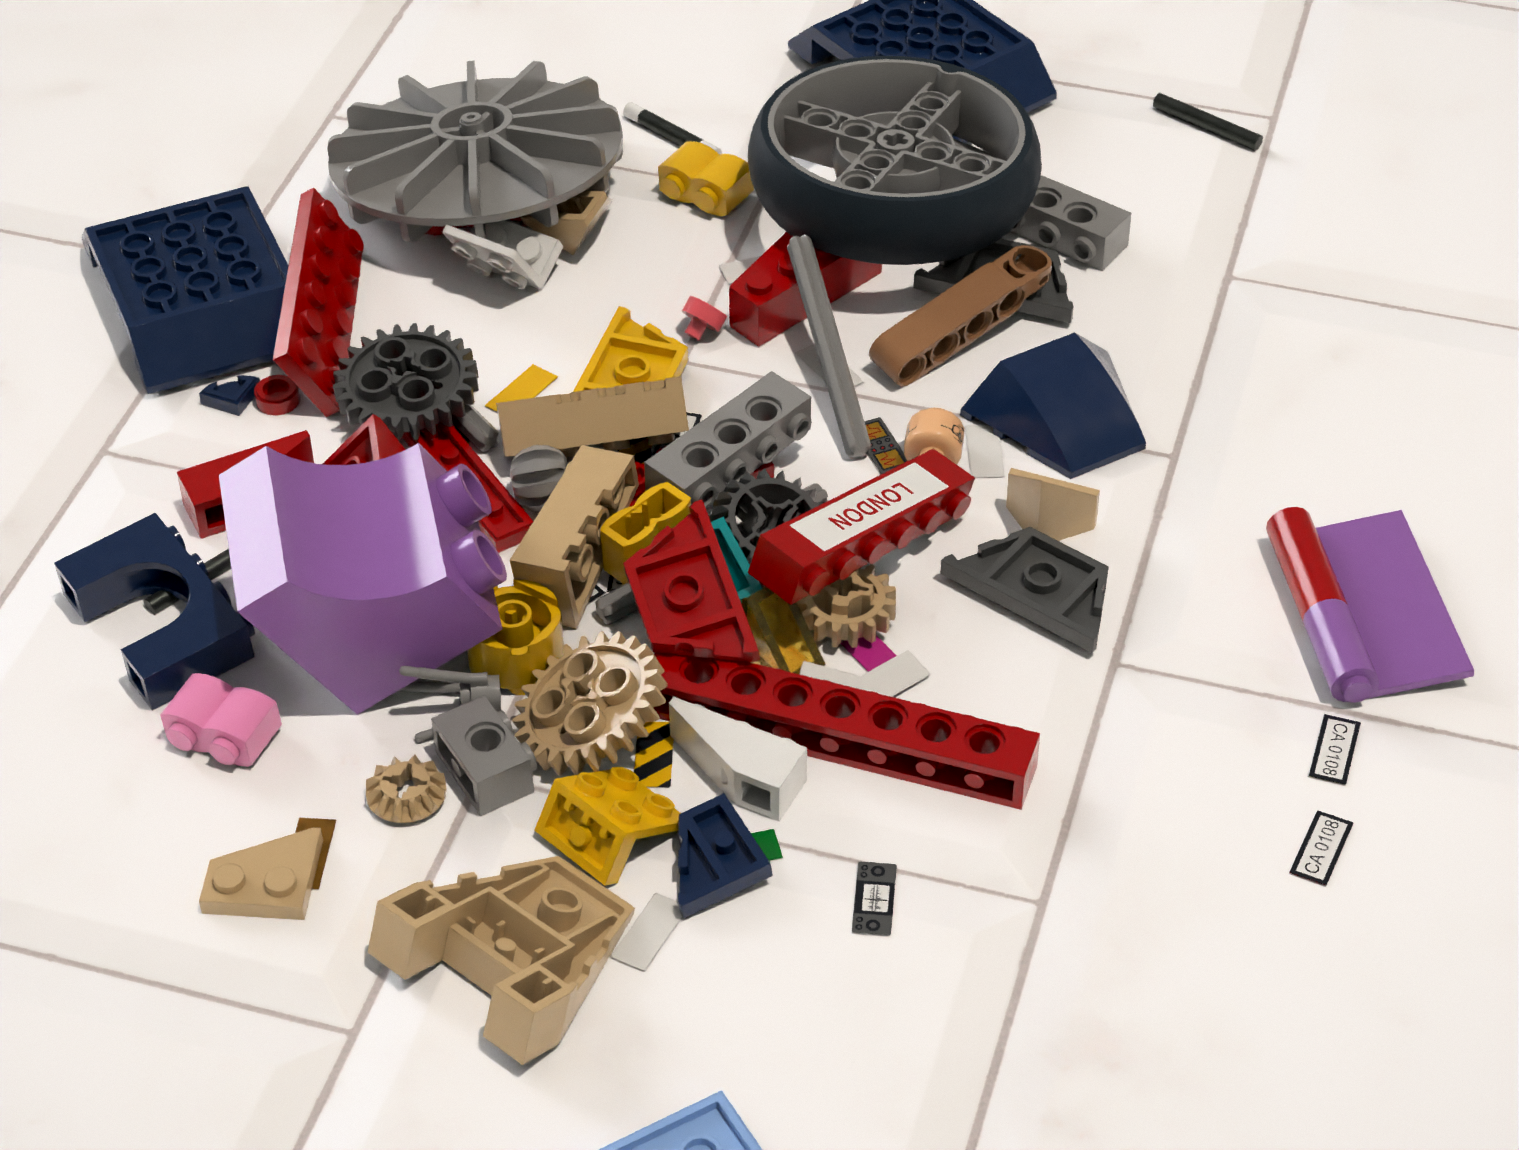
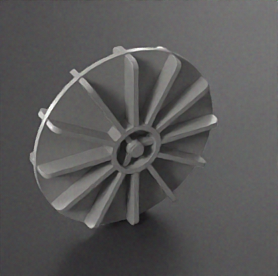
M475 60L466 61L467 81L427 88L411 76L405 75L398 79L400 98L384 105L355 102L348 107L347 119L349 127L342 134L333 135L328 140L329 176L336 192L348 203L350 217L355 222L366 224L379 218L399 222L402 239L406 242H417L432 226L474 225L475 235L486 239L485 223L503 221L528 214L546 227H551L558 224L557 204L583 191L607 192L609 188L607 173L623 156V130L618 110L613 105L607 104L600 99L597 82L588 76L580 77L565 84L547 81L545 64L541 61H532L515 78L478 79Z

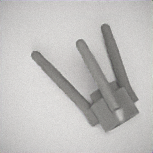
M402 666L399 669V673L403 676L446 681H414L399 691L460 693V706L485 695L497 712L501 710L499 674L487 675V672L465 673ZM433 729L417 733L414 737L415 741L423 742L434 738Z

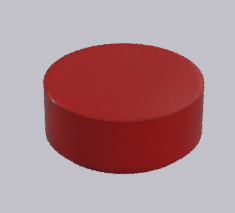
M271 375L259 381L255 386L254 394L257 408L265 414L284 415L293 411L300 403L299 388L288 376Z

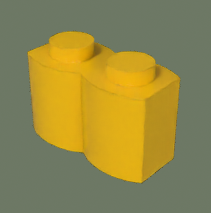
M685 142L658 166L659 190L663 194L682 203H694L702 211L715 216H727L754 191L748 162L735 155L718 154L714 149L700 142Z
M664 482L646 490L637 499L634 506L624 508L610 516L600 529L604 571L621 583H628L623 563L639 549L648 547L652 543L654 536L667 525L673 528L689 515L691 497L669 482Z

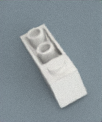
M673 697L669 702L670 736L735 805L780 822L807 781V747L799 745L791 739L781 738L752 727L744 721H737L718 714L702 705L692 704Z

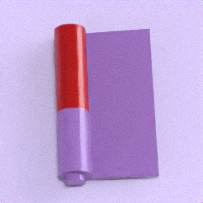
M1287 507L1271 516L1266 525L1268 537L1331 694L1335 699L1342 702L1356 703L1369 698L1474 677V668L1402 510L1321 527H1315L1310 513L1300 507Z

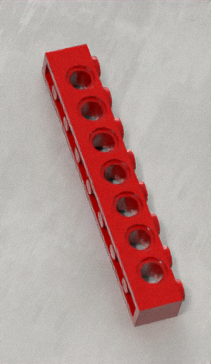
M663 653L654 654L665 670L661 675L668 684L666 688L660 691L666 699V703L653 707L661 720L670 722L669 702L673 697H677L692 704L702 705L708 710L731 719L744 721L752 727L781 738L791 739L797 744L807 747V756L1020 810H1022L1037 769L1040 733L751 662Z

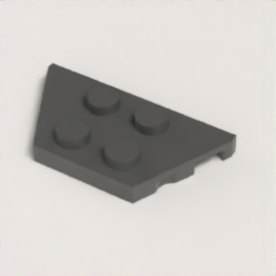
M999 239L995 243L972 254L941 261L938 266L928 272L923 268L918 269L914 274L913 288L941 294L983 265L995 261L1015 246L1033 245ZM1033 246L1041 249L1051 258L1052 274L1044 287L1026 298L1016 312L1071 323L1074 305L1067 296V282L1064 273L1060 271L1061 262L1057 250ZM1019 254L1015 260L1019 259L1021 254Z
M1032 527L1013 532L1004 539H993L979 544L977 554L957 560L951 554L941 560L940 574L1091 653L1097 648L1109 566Z

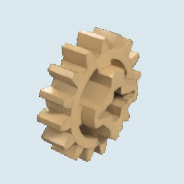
M870 564L864 569H857L844 580L839 579L827 585L814 596L809 595L794 603L793 616L794 619L800 620V630L802 632L814 629V641L819 642L825 637L831 638L832 647L837 648L841 640H848L852 648L858 646V638L864 637L867 641L873 643L876 641V630L883 633L889 631V621L896 618L895 586H889V576L887 574L875 576V565Z

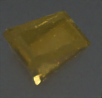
M767 587L742 599V607L759 650L760 660L758 662L761 665L783 669L796 674L800 673L803 661L822 666L826 665L797 602L790 605Z

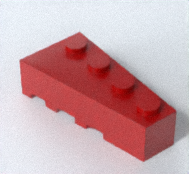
M787 232L729 286V327L758 347L807 318L787 249L793 236ZM814 248L830 304L882 273V264L851 260Z

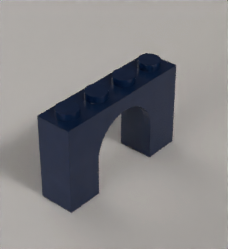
M156 513L54 562L63 595L84 622L133 598L154 594L161 590L169 591L176 598L187 603L183 612L173 622L120 649L129 681L152 711L170 702L192 674L201 673L218 677L255 657L250 637L255 635L253 625L232 607L231 599L222 583L219 581L213 583L208 578L207 569L197 553L190 555L186 551L184 540L177 528L173 525L167 527Z

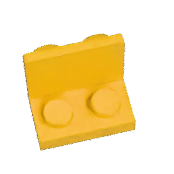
M616 766L597 772H581L578 775L555 778L534 831L606 886L618 883L636 839L679 831V814L681 813L674 808L675 805L669 798L652 792L640 783L639 777L633 771Z

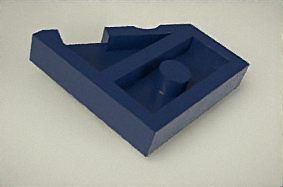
M725 793L679 814L680 849L678 850V869L680 873V893H678V905L684 919L773 876L771 863Z

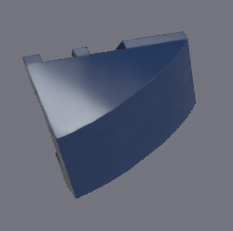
M1075 332L1001 360L960 409V416L969 421L977 418L993 427V434L1000 437V439L1010 437L1027 447V454L1069 479L1146 449V440L1108 351Z

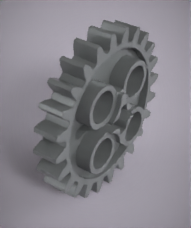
M413 323L409 331L402 332L401 327L396 324L393 327V334L389 335L383 330L377 329V339L374 341L364 336L361 337V349L349 346L347 348L349 358H339L340 370L333 372L335 399L338 402L340 414H347L349 425L352 426L359 423L361 426L374 414L382 419L399 441L404 432H410L414 440H418L420 430L426 429L432 435H436V424L441 423L447 427L453 426L451 415L464 417L466 415L464 405H473L475 403L473 392L479 391L476 360H473L471 348L464 349L462 338L452 340L449 330L437 336L434 325L427 327L424 332H419L417 323Z

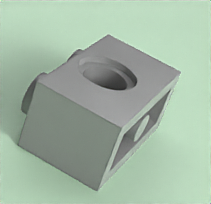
M485 695L431 718L435 752L480 816L534 793L532 771L537 769L535 756L526 742L519 743L515 738L511 722L503 710L497 712Z

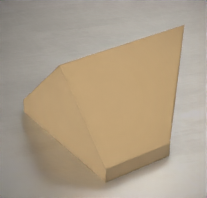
M583 191L557 204L558 224L551 227H546L529 214L520 218L525 225L534 231L558 239L563 245L562 249L574 256L613 199L608 198L605 191Z
M1014 468L1010 469L1008 473L1006 508L1022 529L1032 527L1058 541L1094 530L1097 524L1100 490Z

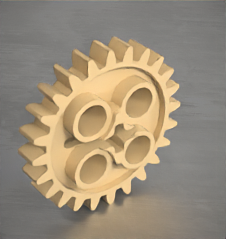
M603 631L599 632L594 643H590L585 635L581 636L579 646L574 650L567 643L564 644L563 656L557 659L550 655L547 658L549 667L545 671L540 669L532 671L537 679L536 683L522 686L521 689L528 698L515 702L514 706L521 714L512 719V722L518 728L514 735L520 743L526 742L530 746L537 763L543 770L547 771L552 767L561 776L569 767L574 775H578L582 772L585 764H589L592 770L597 772L600 768L601 759L607 757L615 764L619 749L624 748L630 752L635 750L631 739L634 736L647 737L649 733L643 726L645 722L659 720L660 717L653 707L666 703V699L660 692L668 686L661 675L665 670L646 643L641 644L634 635L626 640L620 631H617L610 640Z

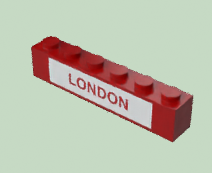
M933 448L761 534L748 574L790 605L809 595L814 596L827 585L839 579L844 580L857 569L867 564L876 563L887 553L897 548L903 549L910 541L925 533L931 534L938 526L947 521L959 519L967 511L971 503L969 493L975 477Z

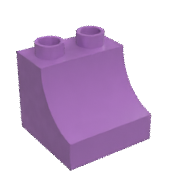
M419 443L383 459L351 465H324L305 462L288 457L265 446L219 475L237 612L357 715L419 679L418 677L401 675L399 673L400 667L411 666L436 669L502 630L493 588L506 581L507 572L497 549L489 538L480 531L478 521L491 514V503L481 482L466 465L459 464L447 471Z

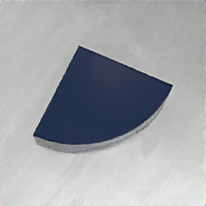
M241 375L237 376L238 381L227 382L218 385L217 381L213 382L199 393L201 405L240 416L255 398L254 389L260 378Z

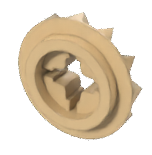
M416 755L409 761L400 762L394 756L391 765H376L374 776L366 779V801L369 808L378 817L394 823H411L427 818L440 808L447 792L444 773L437 770L434 761L422 763ZM412 780L414 786H409L407 791L403 792L402 798H399L397 787H402L405 781Z

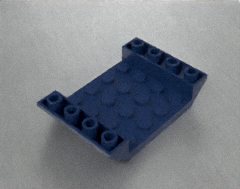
M868 0L812 25L788 40V48L811 65L823 61L832 55L840 60L867 56H907L953 64L981 74L1009 91L1021 103L1027 113L1057 99V91L1034 42L974 0ZM952 136L954 139H957V140L962 141V142H964V143L968 142V141L963 140V139H961V138H959V137Z
M249 186L84 228L82 234L84 248L93 268L99 267L131 341L136 369L147 394L170 390L173 387L202 379H210L217 375L246 367H253L257 364L273 360L288 263Z

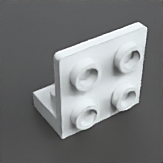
M506 220L485 223L486 239L449 225L445 226L442 233L453 244L451 249L468 259L467 266L485 276H489L491 271L500 274L505 282L519 289H525L526 285L542 290L563 248L558 239Z

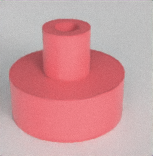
M689 296L682 309V313L691 318L684 333L698 341L701 339L706 328L719 332L727 318L723 312L694 296Z

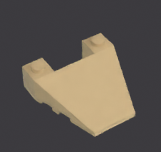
M560 856L502 866L500 875L477 879L478 876L475 872L459 874L457 883L433 887L434 884L431 880L416 882L377 901L367 953L405 980L440 961H444L490 994L492 997L483 1037L521 1065L526 1064L560 1043L633 918L635 911L634 906Z

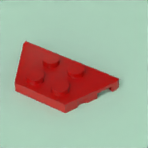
M702 499L695 501L689 506V515L673 528L667 525L654 536L652 543L648 547L639 549L623 563L625 574L653 653L744 662L759 661L760 655L704 502Z

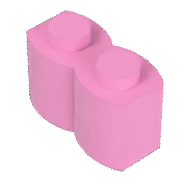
M201 673L192 674L160 714L166 737L176 748L183 751L209 752L215 760L224 765L243 767L252 766L282 725L277 702L271 697L250 688H234L221 679Z

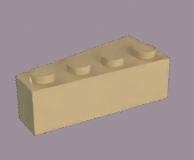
M681 376L665 378V380L638 382L610 388H597L496 404L504 457H515L521 450L533 445H548L561 450L565 457H573L581 445L587 446L603 443L604 450L615 451L631 448L630 439L648 437L649 445L670 443L675 440L674 433L689 430Z
M581 445L572 461L567 464L564 474L509 560L514 580L533 581L545 586L554 593L561 611L562 626L577 629L603 569L600 529L610 516L630 506L639 486L634 455Z

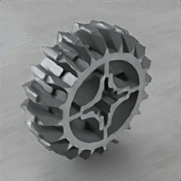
M764 468L758 473L757 478L746 471L740 477L739 482L731 479L726 484L724 491H720L716 495L713 502L714 508L710 509L708 516L711 522L724 517L748 563L751 564L761 534L825 502H814L817 496L816 488L808 491L801 489V477L791 483L785 480L783 470L777 474L776 478H771ZM735 516L743 522L742 527L748 534L747 538H744L741 534Z

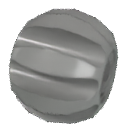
M533 445L521 450L513 458L510 466L511 481L516 501L521 507L532 512H540L564 474L568 464L561 450L548 445Z

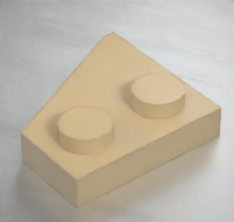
M313 827L210 859L199 898L201 913L305 920L323 844L321 828Z

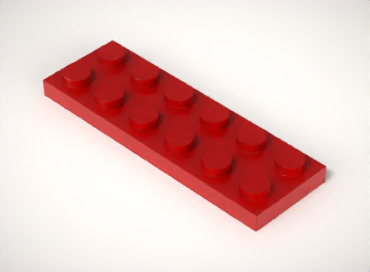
M313 187L300 194L273 361L314 405L328 417L339 412L338 402H336L333 389L335 384L333 372L340 370L339 358H349L347 348L350 346L364 243L359 233L353 228L350 229L340 218L334 204L329 200H325Z

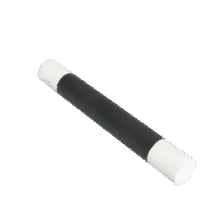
M628 102L623 109L625 117L681 146L685 142L695 141L711 147L718 154H722L721 148L633 102Z

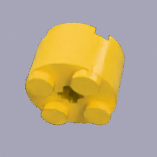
M513 580L514 586L501 588L496 586L493 588L502 630L468 649V664L471 673L487 672V675L499 674L500 688L508 689L515 695H526L521 689L522 686L535 684L537 681L532 671L535 669L545 671L549 667L547 658L550 655L557 659L563 656L562 616L558 601L551 590L533 581Z

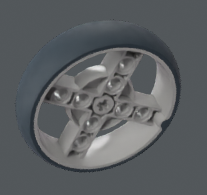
M867 56L839 60L809 69L785 82L772 94L760 110L751 131L747 157L751 182L760 203L770 217L787 233L799 237L807 235L811 238L814 248L832 255L867 263L889 265L927 264L951 260L972 254L995 243L1005 236L1028 210L1036 194L1042 170L1040 142L1034 124L1021 103L1009 91L989 78L969 69L941 61L907 56ZM952 136L974 144L991 156L955 146ZM790 156L833 168L837 179L833 182L816 175L802 167Z

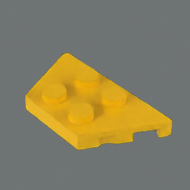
M618 306L573 392L679 377L688 362V347L675 338L665 336L659 328L651 323H647L644 327L631 319V311L629 309Z

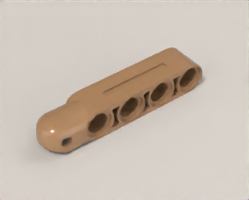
M1026 245L1015 246L995 261L983 265L883 332L873 342L869 350L870 360L897 385L901 387L910 385L1013 315L1026 298L1043 288L1052 274L1051 258L1039 248ZM1019 254H1021L1020 258L1017 259V260H1015L1016 257H1017Z

